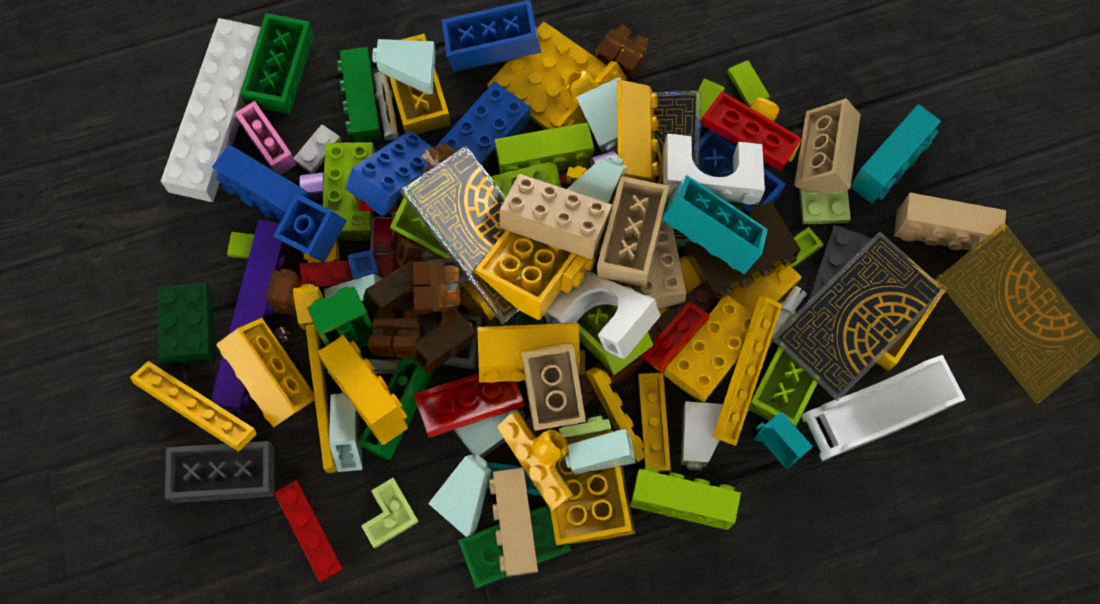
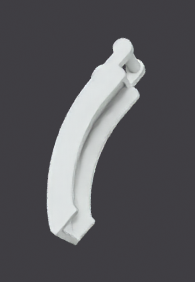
M940 355L875 385L807 411L801 415L803 422H807L821 451L819 455L822 461H825L915 424L966 399L943 355ZM816 417H820L834 446L830 449Z

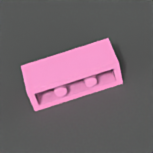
M255 101L235 113L241 126L271 170L281 175L296 166L291 152Z

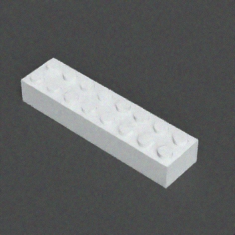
M218 18L161 179V183L169 193L209 202L214 201L220 181L216 179V173L212 166L226 147L233 145L240 124L235 113L246 106L240 91L261 27Z

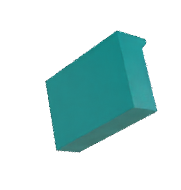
M782 411L767 424L762 422L756 428L757 431L759 429L760 431L754 440L763 442L786 470L799 461L813 447Z

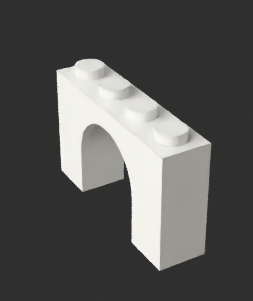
M667 134L663 147V185L669 186V195H671L684 177L688 175L726 202L759 205L765 191L762 144L738 142L733 155V174L726 177H712L701 172L693 163L691 136Z
M586 271L580 286H574L569 294L561 290L544 315L549 324L576 323L586 311L595 306L603 304L617 306V312L600 331L598 336L605 351L625 359L661 316L657 302L650 295H642L635 292L631 287H623L616 284L613 280L599 278L594 272Z

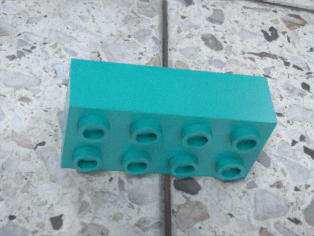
M918 104L861 168L851 188L871 204L877 198L882 200L893 184H896L901 179L907 168H910L915 163L921 152H924L932 143V140L939 133L936 128L941 121Z
M688 175L684 177L670 195L662 216V220L669 227L677 229L686 235L690 241L700 244L711 255L718 256L727 262L732 269L739 270L743 274L762 255L768 229Z

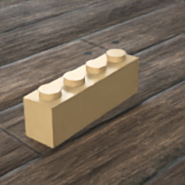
M524 468L493 472L494 479H489L491 494H496L497 504L492 506L494 520L499 519L501 530H496L498 546L503 545L504 556H499L501 572L506 571L507 577L538 573Z

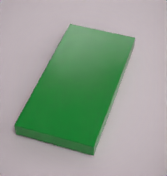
M545 505L530 511L537 565L570 552L569 544L556 545L549 506ZM500 524L458 540L476 589L507 577L506 571L501 572L499 556H504L503 545L498 546L496 530H501Z

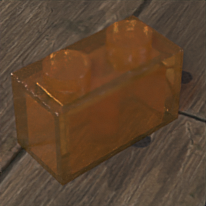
M282 269L281 271L273 270L266 299L276 313L297 316L293 288H300L301 286L298 275L288 269Z

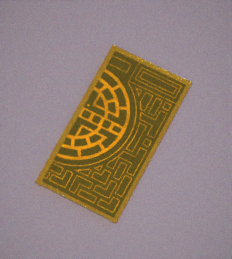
M1005 223L1000 225L993 233L936 278L938 283L1036 404L1041 403L1043 399L1100 353V341Z

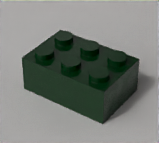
M207 283L157 287L158 358L166 365L214 361L215 332L212 289Z

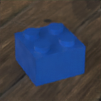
M296 193L273 237L324 263L347 220Z

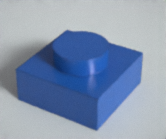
M372 250L347 256L353 280L378 274Z

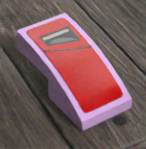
M372 217L370 250L373 251L374 259L395 258L388 248L395 231L390 228L394 217Z

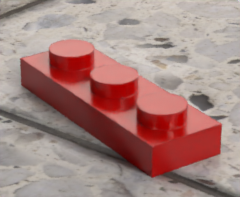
M689 301L654 340L653 346L641 355L643 360L662 373L710 319L708 313Z

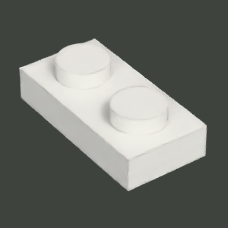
M321 125L294 157L295 163L309 173L314 174L325 161V144L339 143L341 141L340 136L324 125Z

